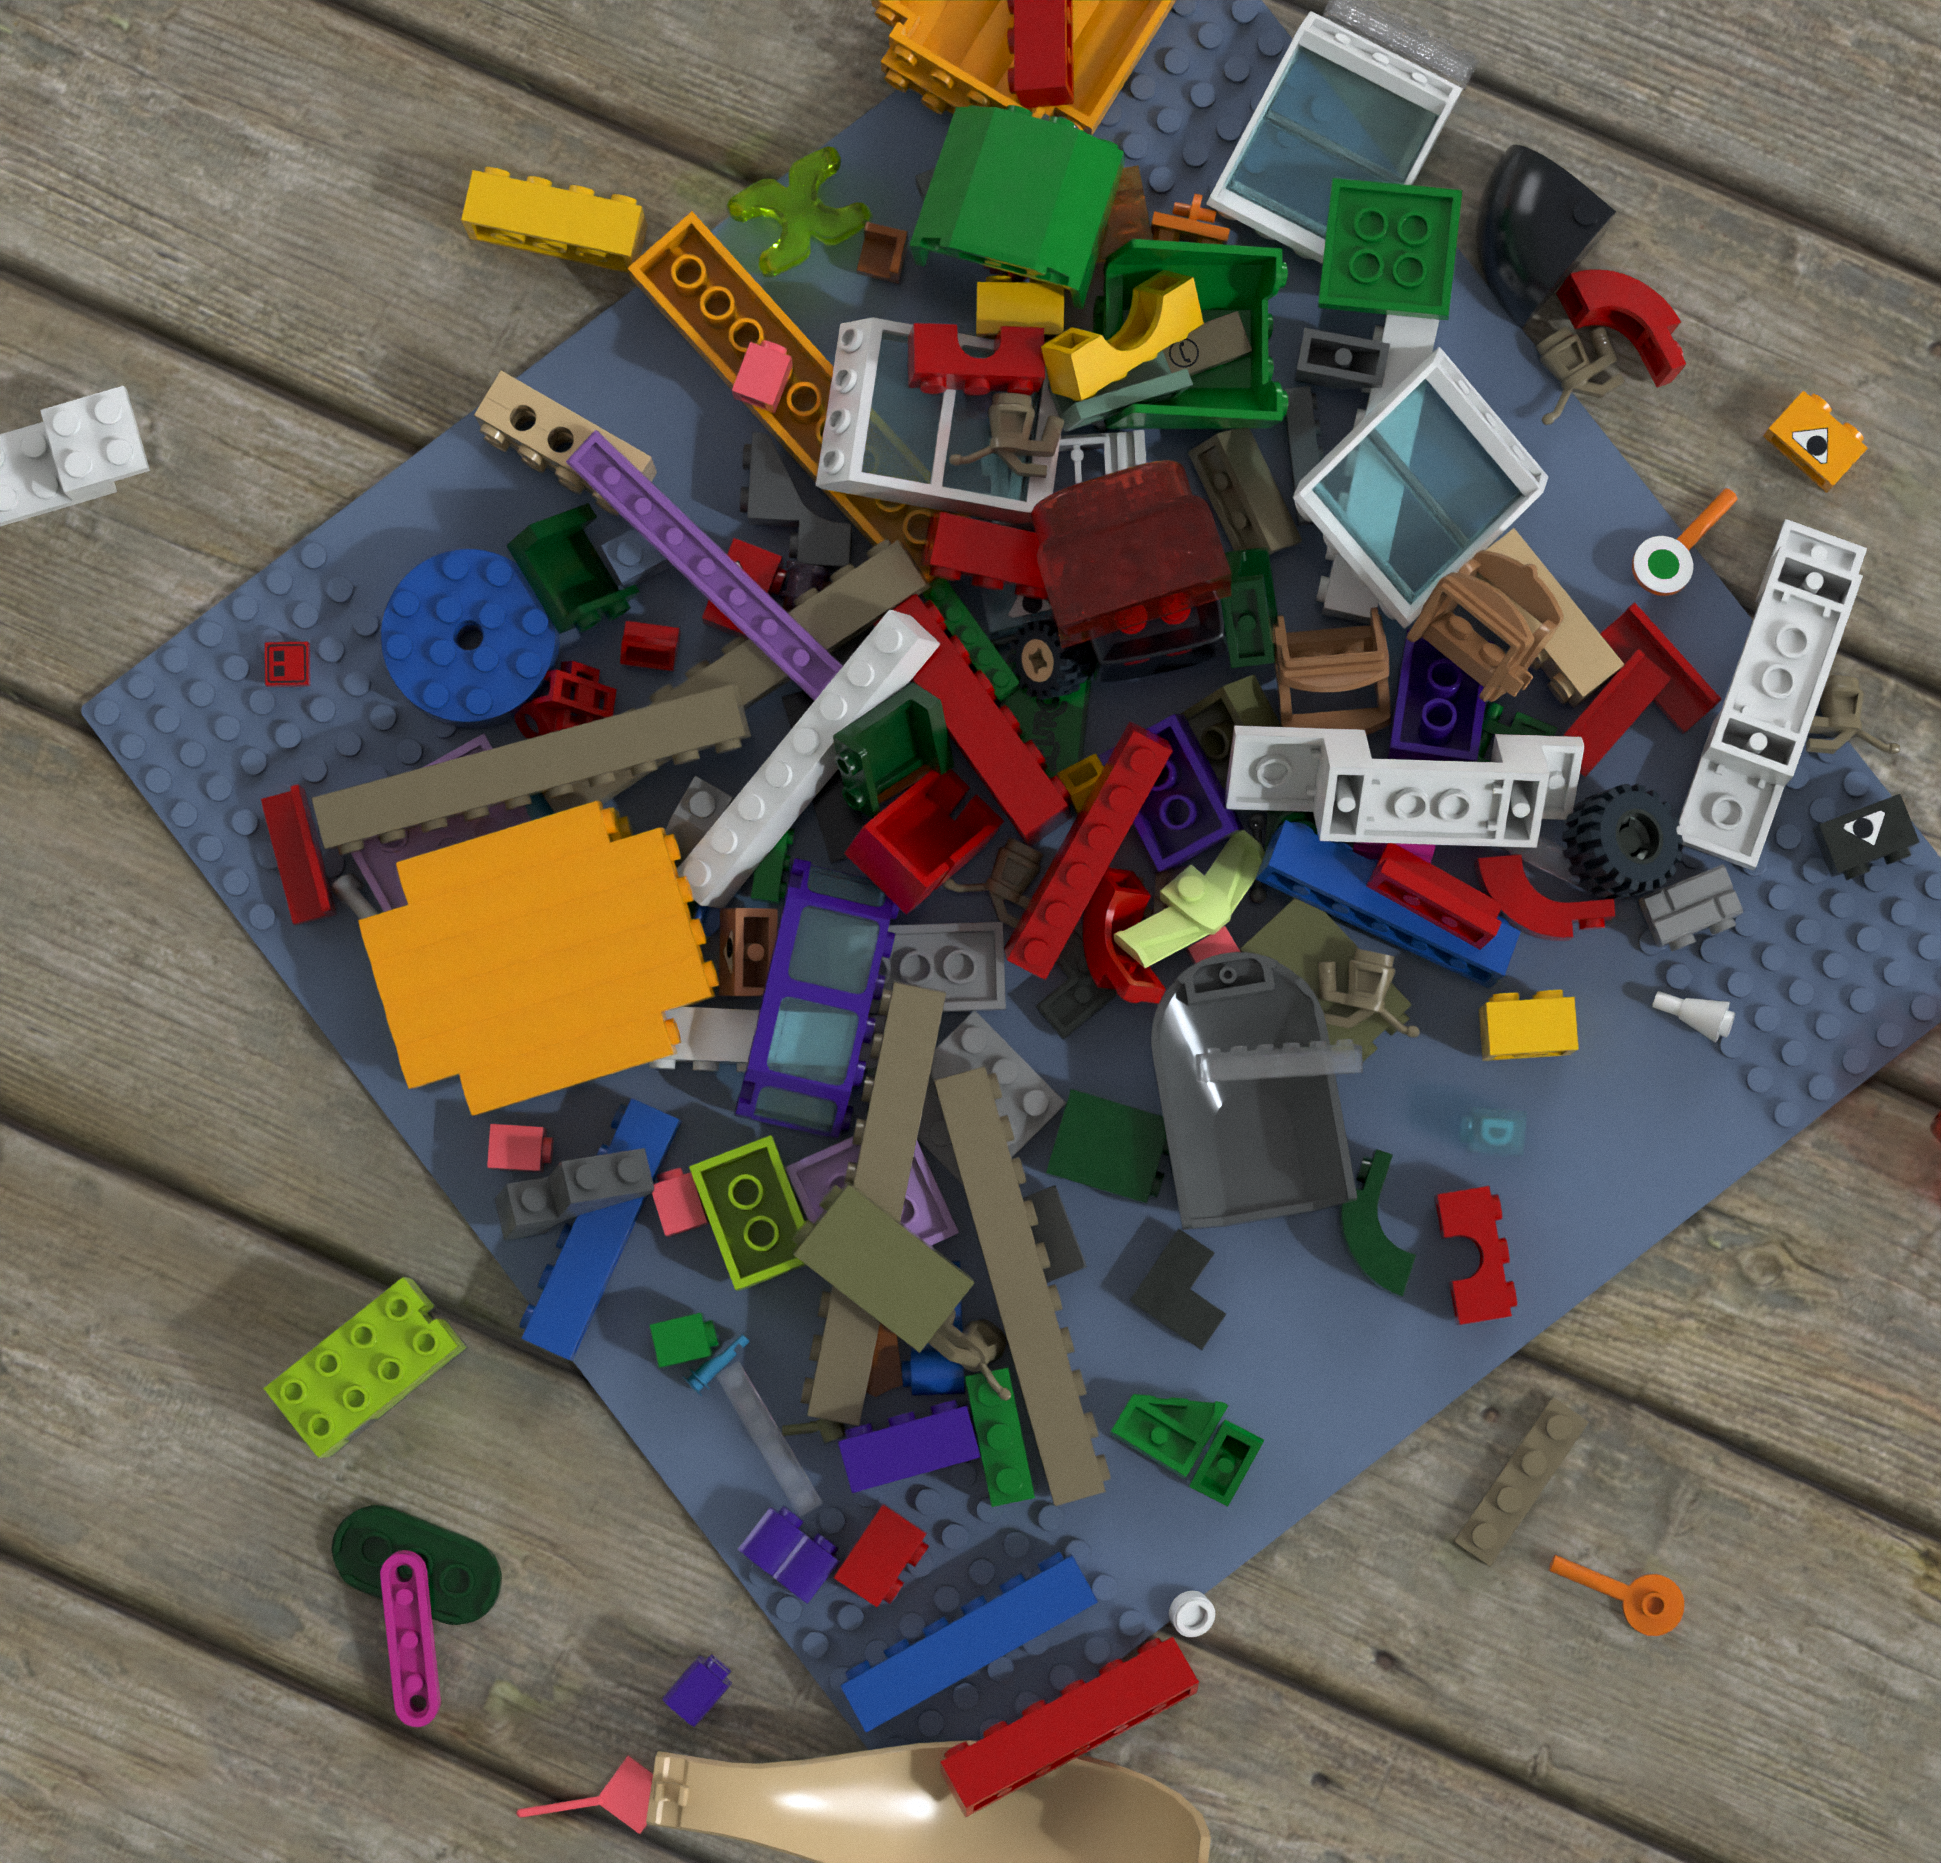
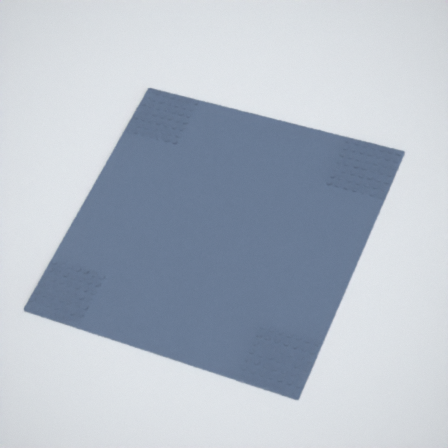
M1177 0L1092 135L1117 144L1118 149L1124 151L1125 165L1083 309L1074 307L1071 291L1064 288V332L1071 327L1093 332V307L1096 296H1104L1103 268L1106 257L1131 239L1153 240L1154 234H1151L1150 230L1154 211L1188 219V217L1172 214L1175 201L1192 205L1194 193L1203 195L1202 208L1217 211L1206 205L1293 40L1262 0ZM1301 52L1271 111L1401 177L1314 65ZM909 88L906 93L899 90L893 92L711 230L713 235L833 367L840 324L874 317L912 325L914 323L957 324L958 333L976 336L977 282H986V277L996 276V274L990 275V269H984L983 265L929 251L924 267L915 264L909 245L923 206L922 198L916 187L915 175L936 167L954 114L946 110L942 115L933 112L921 103L923 96ZM1265 122L1234 181L1326 228L1332 178L1381 182ZM1216 212L1214 223L1197 220L1229 228L1227 245L1282 248V262H1286L1288 269L1287 282L1284 288L1279 289L1276 296L1268 300V313H1271L1273 316V332L1271 338L1268 339V356L1273 358L1274 363L1271 381H1278L1281 384L1282 390L1310 386L1311 393H1316L1318 409H1314L1313 413L1314 420L1319 419L1321 436H1316L1317 446H1322L1325 457L1353 430L1357 409L1366 410L1369 394L1361 392L1362 388L1334 389L1295 381L1304 328L1372 340L1375 325L1384 326L1386 315L1318 308L1322 263L1314 259L1302 258L1292 248L1283 243L1263 238L1256 233L1255 229L1238 220L1226 219L1218 212ZM866 222L908 231L909 244L899 284L857 274V266L865 238L864 228ZM1456 247L1449 320H1439L1433 351L1440 347L1548 476L1544 492L1490 546L1515 528L1599 634L1635 602L1721 698V701L1684 734L1675 727L1652 701L1586 777L1581 773L1579 774L1574 806L1589 796L1628 783L1630 786L1639 784L1645 786L1646 792L1654 790L1660 794L1659 801L1661 803L1667 801L1672 807L1669 812L1671 817L1679 819L1711 725L1722 710L1753 620L1694 546L1689 550L1693 560V573L1691 579L1681 591L1669 596H1659L1649 593L1638 584L1632 572V559L1638 547L1645 540L1655 536H1667L1677 539L1683 533L1682 530L1572 392L1561 415L1552 424H1543L1542 417L1554 411L1563 392V388L1560 385L1561 382L1540 363L1541 355L1536 350L1534 343L1523 329L1509 317L1485 281L1458 247ZM638 286L515 378L651 456L657 471L652 483L675 505L678 504L680 510L726 554L729 551L733 538L782 556L784 561L782 569L788 571L787 578L780 594L772 593L771 595L781 607H783L790 573L814 571L798 570L797 558H789L790 533L799 532V528L749 525L747 513L740 512L741 486L749 487L750 470H743L744 444H752V432L766 433L771 437L792 483L807 509L825 520L851 523L822 489L816 486L812 478L745 404L734 399L732 390ZM881 340L871 408L921 464L932 473L943 393L927 394L923 393L920 388H908V345ZM1426 380L1408 470L1467 540H1469L1519 489ZM956 390L942 487L980 494H991L990 477L981 476V459L970 464L957 466L951 464L949 458L954 454L968 456L988 447V439L992 438L988 407L992 405V396L994 394L1007 393V391H990L984 395H968L964 393V390ZM477 407L82 706L81 713L528 1303L536 1306L543 1292L542 1289L537 1287L540 1277L548 1263L555 1266L562 1251L556 1248L557 1240L565 1224L573 1226L577 1216L558 1223L549 1229L546 1234L504 1240L494 1199L506 1184L549 1177L561 1161L596 1156L603 1143L610 1146L616 1132L615 1129L610 1127L614 1115L620 1104L628 1106L631 1098L682 1121L658 1174L681 1167L683 1174L690 1173L689 1166L770 1135L775 1140L785 1167L854 1135L857 1118L866 1119L869 1103L861 1101L865 1076L868 1071H864L860 1087L852 1086L848 1105L853 1106L848 1132L840 1130L837 1139L734 1116L744 1073L736 1072V1064H719V1071L711 1072L693 1070L692 1062H676L675 1069L673 1070L649 1068V1063L548 1093L535 1099L525 1100L472 1116L459 1075L415 1089H408L396 1045L387 1022L384 1005L375 982L371 962L361 935L358 922L360 918L347 904H343L332 892L337 915L297 926L293 925L261 803L262 798L291 791L290 786L297 784L305 789L330 888L332 889L333 883L341 876L349 873L355 874L364 884V887L359 892L380 914L384 911L352 854L339 855L338 849H324L311 798L420 769L483 733L493 748L527 739L518 729L515 717L507 722L485 728H459L428 717L418 710L401 692L386 667L381 646V627L384 611L400 581L425 560L444 552L459 549H478L494 552L516 563L506 545L528 525L589 503L597 518L584 529V532L619 590L624 589L601 545L634 527L620 514L614 516L596 505L595 502L597 500L586 490L583 489L582 493L578 495L562 486L558 482L560 478L554 474L555 472L546 468L544 473H540L521 461L522 456L515 449L509 447L504 452L485 441V435L479 431L481 427L474 416L478 409ZM1285 416L1282 422L1270 428H1250L1302 538L1299 544L1269 555L1278 615H1284L1286 633L1370 626L1369 624L1322 615L1324 603L1316 601L1321 575L1330 577L1333 561L1325 559L1327 545L1319 528L1315 524L1297 525L1295 500L1292 498L1294 491ZM525 422L520 426L519 430H529L535 422ZM1092 424L1066 432L1063 428L1061 436L1101 434ZM1109 428L1105 433L1144 430L1149 519L1170 515L1198 514L1207 539L1219 590V580L1225 552L1234 550L1188 451L1215 434L1236 428ZM563 443L555 452H566L573 444ZM1358 445L1352 451L1357 452ZM1104 449L1082 450L1084 458L1081 461L1083 508L1107 507ZM1072 451L1058 452L1051 510L1077 509L1074 461L1071 459ZM1347 455L1326 475L1327 489L1325 490L1336 503L1339 492L1348 493L1351 477L1343 475ZM1007 466L1008 491H1009V484H1010V477H1011V469ZM1403 486L1387 564L1414 594L1458 549L1406 487ZM970 516L971 519L993 523V520H984V518ZM851 523L853 530L851 563L856 568L869 559L866 553L873 546ZM1116 525L1026 531L1075 541L1085 535ZM1067 557L1059 592L1046 594V600L1053 604L1050 611L1014 619L1007 616L1017 597L1014 594L1016 586L1004 583L1003 590L982 588L971 585L973 577L962 574L960 580H947L989 640L1014 634L1018 629L1023 628L1022 625L1028 622L1055 617L1068 619L1067 624L1074 623L1078 627L1075 634L1081 633L1072 591L1070 563ZM671 566L636 585L640 593L628 602L631 609L620 617L608 621L607 617L604 616L598 624L584 632L579 633L577 628L559 634V656L555 670H560L561 662L576 661L600 669L598 683L617 689L613 716L622 714L632 708L637 710L647 707L652 703L649 697L654 692L668 684L676 688L688 680L685 673L704 660L712 664L724 656L721 649L738 638L703 623L702 615L709 599L675 566ZM821 572L829 581L832 582L830 576L833 575L835 572ZM923 593L918 595L923 603L928 601ZM1378 603V614L1382 616L1389 654L1388 684L1391 724L1366 736L1372 759H1387L1407 629L1412 628L1418 617L1404 629L1396 619L1388 618ZM1457 605L1453 614L1467 620L1474 631L1485 640L1493 641L1505 654L1511 647L1461 605ZM626 621L680 628L681 636L674 671L620 664L621 643ZM1224 624V635L1226 637V630ZM874 625L832 652L831 655L844 666L875 628ZM476 629L464 633L460 639L461 648L464 650L477 648L483 640L482 633ZM948 629L944 631L948 638L953 636ZM308 641L310 643L311 686L266 687L265 642ZM1227 643L1226 652L1222 656H1216L1190 667L1125 681L1096 683L1092 671L1083 759L1095 753L1098 756L1116 746L1129 721L1147 729L1173 714L1184 712L1222 686L1251 675H1255L1281 724L1274 663L1231 668ZM1010 644L996 647V650L1006 662L1008 654L1012 649ZM973 663L969 666L973 673L978 671ZM1530 666L1527 671L1533 678L1525 690L1520 689L1516 697L1506 692L1493 701L1504 707L1498 722L1510 727L1518 711L1558 727L1555 736H1563L1612 679L1573 708L1568 701L1562 704L1552 694L1547 685L1551 680L1541 667L1538 670H1534ZM790 680L746 709L745 715L751 737L740 740L741 748L718 754L715 747L698 751L700 759L674 765L672 758L660 766L658 770L651 772L604 803L603 808L614 807L619 812L620 817L628 816L633 835L659 827L666 830L676 807L694 776L735 799L791 730L782 696L803 691V689L793 680ZM549 682L547 688L544 690L540 697L549 695L551 682ZM1374 683L1341 692H1311L1290 687L1292 715L1378 707ZM571 686L570 700L574 701L575 687ZM600 698L599 709L603 710L604 699ZM997 698L994 700V703L998 708H1001V702ZM1818 704L1814 716L1823 717L1820 705ZM525 714L527 725L534 732L538 733V726L530 715ZM1808 733L1794 776L1783 789L1758 864L1754 870L1690 847L1679 845L1678 851L1682 853V857L1679 863L1673 864L1677 869L1673 877L1666 879L1667 883L1659 888L1625 900L1614 901L1616 916L1611 920L1605 921V928L1579 930V924L1572 923L1574 937L1570 941L1544 940L1520 932L1505 976L1490 989L1326 913L1359 949L1395 956L1393 962L1395 975L1391 983L1412 1004L1404 1012L1410 1018L1404 1026H1416L1420 1031L1418 1037L1415 1038L1408 1037L1406 1034L1398 1031L1390 1036L1386 1031H1383L1373 1041L1378 1049L1360 1066L1352 1060L1345 1067L1332 1053L1356 1189L1361 1190L1363 1185L1362 1182L1356 1181L1363 1156L1371 1158L1373 1151L1376 1149L1393 1154L1378 1201V1219L1384 1234L1395 1246L1416 1255L1403 1297L1400 1298L1385 1292L1369 1281L1352 1261L1341 1234L1339 1222L1340 1205L1310 1213L1227 1227L1182 1230L1170 1156L1161 1155L1157 1171L1165 1173L1158 1198L1149 1196L1146 1205L1072 1181L1045 1175L1064 1114L1065 1105L1011 1159L1020 1157L1027 1182L1019 1184L1022 1198L1056 1185L1087 1268L1048 1282L1047 1286L1056 1284L1063 1310L1056 1311L1055 1314L1059 1328L1068 1326L1075 1352L1067 1354L1071 1371L1080 1369L1087 1394L1079 1396L1083 1413L1092 1411L1099 1437L1091 1439L1096 1456L1104 1454L1111 1477L1110 1480L1103 1481L1106 1492L1054 1506L1007 1341L1002 1357L989 1363L987 1366L990 1371L1003 1368L1009 1369L1035 1498L992 1507L982 1457L852 1493L838 1441L847 1439L846 1435L824 1443L820 1431L791 1436H783L782 1425L810 1423V1421L820 1419L807 1416L808 1404L800 1403L805 1377H814L817 1361L809 1360L813 1335H822L825 1318L817 1317L822 1291L831 1292L832 1284L806 1265L744 1290L736 1291L711 1224L666 1237L652 1193L646 1199L573 1362L868 1750L916 1743L963 1740L979 1741L984 1738L983 1732L994 1724L1006 1721L1009 1725L1022 1718L1021 1712L1033 1703L1045 1700L1046 1704L1061 1697L1060 1691L1067 1685L1080 1679L1087 1683L1100 1676L1098 1671L1103 1666L1116 1659H1122L1170 1621L1169 1609L1173 1600L1178 1595L1186 1591L1207 1593L1941 1022V857L1912 822L1920 842L1909 848L1911 856L1886 865L1884 858L1868 863L1870 872L1847 881L1843 873L1831 878L1812 829L1821 823L1892 796L1849 741L1834 754L1806 752V742L1809 738L1835 739L1824 734ZM949 736L954 767L951 769L970 787L950 817L955 821L969 801L977 794L1005 821L987 846L950 878L957 884L986 883L987 879L991 877L998 849L1001 846H1005L1009 837L1025 845L1027 844ZM1492 737L1484 756L1489 761H1491L1494 737ZM905 791L880 804V812ZM811 801L790 827L795 829L793 845L788 844L786 855H791L789 872L784 871L782 882H788L794 858L810 861L815 866L869 878L850 859L830 863L814 805ZM1072 804L1068 806L1072 818L1031 847L1044 854L1039 864L1041 866L1040 872L1022 894L1032 899L1077 817ZM1234 809L1245 831L1252 837L1253 830L1248 825L1250 816L1254 813H1261L1267 820V810ZM861 811L864 824L866 825L872 818ZM1542 819L1537 848L1436 845L1431 860L1432 865L1482 892L1474 865L1478 858L1522 854L1525 875L1532 887L1542 896L1563 903L1607 899V897L1599 899L1593 896L1592 888L1584 890L1578 884L1580 881L1578 875L1572 877L1568 869L1572 866L1569 858L1564 859L1562 851L1567 849V843L1562 841V831L1569 829L1565 824L1566 820ZM1132 823L1109 867L1130 870L1137 877H1143L1144 887L1151 895L1147 906L1152 911L1155 897V877L1158 869L1134 823ZM1266 824L1265 827L1262 829L1263 850L1265 846ZM1230 838L1176 867L1192 864L1205 876ZM1343 842L1353 849L1354 842ZM1723 864L1743 908V913L1734 917L1736 926L1715 935L1711 934L1709 928L1693 934L1696 940L1695 943L1673 952L1669 944L1658 948L1638 900L1645 895ZM753 872L724 908L778 909V932L784 898H780L779 904L753 901L751 899L754 879ZM809 874L807 883L809 890L814 893L881 907L884 893L881 890ZM1253 882L1231 914V920L1224 925L1239 950L1286 907L1294 897L1263 883V888L1267 892V898L1263 903H1255L1250 898V892L1254 888ZM941 885L936 890L934 889L926 899L907 915L899 908L896 920L890 919L889 925L1001 921L997 918L988 891L959 893L947 890ZM1003 900L1007 914L1020 920L1025 909L1009 900ZM806 906L801 912L788 969L789 976L794 980L830 988L828 928L878 926L877 922L823 908ZM1084 912L1082 913V915H1081V917H1080V919H1079V922H1080V924H1081L1082 926H1083ZM1003 923L1004 947L1015 929ZM720 929L712 937L706 938L705 944L700 945L704 961L712 960L718 981ZM1200 940L1150 966L1166 991L1182 972L1194 965L1186 951L1188 947ZM1004 951L1006 1010L976 1012L1066 1103L1070 1090L1074 1089L1163 1116L1151 1048L1153 1019L1159 1004L1143 1001L1131 1003L1117 995L1073 1033L1062 1040L1035 1006L1068 979L1067 976L1055 963L1046 980L1007 961ZM719 986L713 987L715 997L688 1006L760 1010L763 996H720ZM1563 990V997H1575L1579 1050L1567 1056L1482 1061L1478 1009L1486 1002H1489L1488 998H1491L1493 994L1519 993V1000H1530L1537 991ZM1660 991L1684 1000L1685 998L1730 1002L1729 1011L1736 1014L1728 1037L1720 1035L1715 1043L1680 1020L1679 1016L1653 1008L1657 992ZM786 997L782 999L779 1011L831 1013V1006ZM973 1011L942 1012L935 1049ZM768 1066L770 1070L780 1073V1066ZM806 1068V1075H792L835 1086L841 1085L844 1078L824 1076V1068ZM766 1086L759 1092L754 1112L830 1129L835 1103L822 1098ZM1483 1119L1513 1122L1511 1139L1503 1146L1489 1145L1482 1136ZM490 1124L544 1127L547 1129L546 1137L553 1138L552 1163H544L543 1173L487 1168ZM1489 1127L1488 1133L1492 1138L1500 1139L1504 1137L1506 1129ZM918 1140L959 1231L958 1234L931 1246L950 1261L960 1260L961 1270L975 1282L962 1298L963 1329L971 1321L986 1319L1005 1334L964 1186ZM792 1185V1188H793V1190H794V1193H795V1196H796V1198H797L798 1204H799V1206H800L801 1212H802L803 1217H804V1219H805V1221H806V1220L808 1219V1218H807V1215H806V1213H805V1211H804V1209H803V1207H802V1204H801V1202H800V1200H799V1198H798V1196H797V1193H796V1191H795V1189H794V1187H793V1185ZM1490 1186L1491 1195L1498 1194L1501 1203L1502 1220L1496 1221L1498 1238L1505 1237L1507 1240L1510 1263L1503 1264L1506 1281L1514 1282L1517 1307H1511V1317L1456 1325L1449 1282L1467 1279L1472 1276L1479 1266L1480 1256L1477 1247L1466 1238L1451 1237L1441 1239L1434 1196L1442 1193ZM1178 1228L1215 1253L1191 1287L1192 1291L1226 1313V1316L1203 1350H1200L1129 1301ZM697 1313H703L705 1321L713 1320L719 1343L718 1346L711 1347L713 1356L659 1368L650 1324ZM743 1334L750 1342L744 1348L738 1344L733 1349L737 1355L706 1384L710 1390L704 1386L699 1391L703 1395L700 1396L685 1381L683 1376L688 1379L693 1374L689 1369L695 1372L704 1362L722 1354ZM897 1336L902 1369V1361H911V1346ZM964 1368L965 1394L912 1396V1387H903V1385L890 1389L877 1397L866 1393L859 1426L872 1423L873 1431L890 1427L887 1418L914 1411L917 1420L932 1415L930 1406L956 1399L958 1408L968 1407L978 1443L965 1376L982 1372H972ZM1133 1394L1151 1395L1156 1398L1165 1399L1171 1397L1185 1398L1188 1401L1209 1403L1218 1401L1229 1405L1185 1479H1182L1109 1434ZM1225 1419L1264 1439L1259 1452L1228 1507L1189 1487L1195 1472L1212 1443L1218 1427ZM843 1423L845 1430L858 1427L856 1425ZM886 1504L926 1531L927 1534L922 1541L928 1544L929 1547L915 1568L908 1563L898 1576L905 1583L891 1604L882 1600L879 1606L875 1607L833 1577L881 1506ZM784 1505L804 1521L799 1528L806 1534L814 1538L817 1533H820L839 1548L834 1555L841 1560L808 1604L738 1550L770 1507L779 1511ZM1058 1552H1061L1063 1558L1071 1554L1073 1555L1098 1603L867 1733L865 1732L840 1687L843 1682L848 1680L844 1672L865 1660H868L871 1667L886 1659L883 1650L905 1638L910 1645L925 1637L922 1628L944 1616L948 1623L964 1615L960 1607L981 1595H984L988 1602L1002 1594L999 1585L1022 1573L1025 1580L1041 1572L1037 1564Z

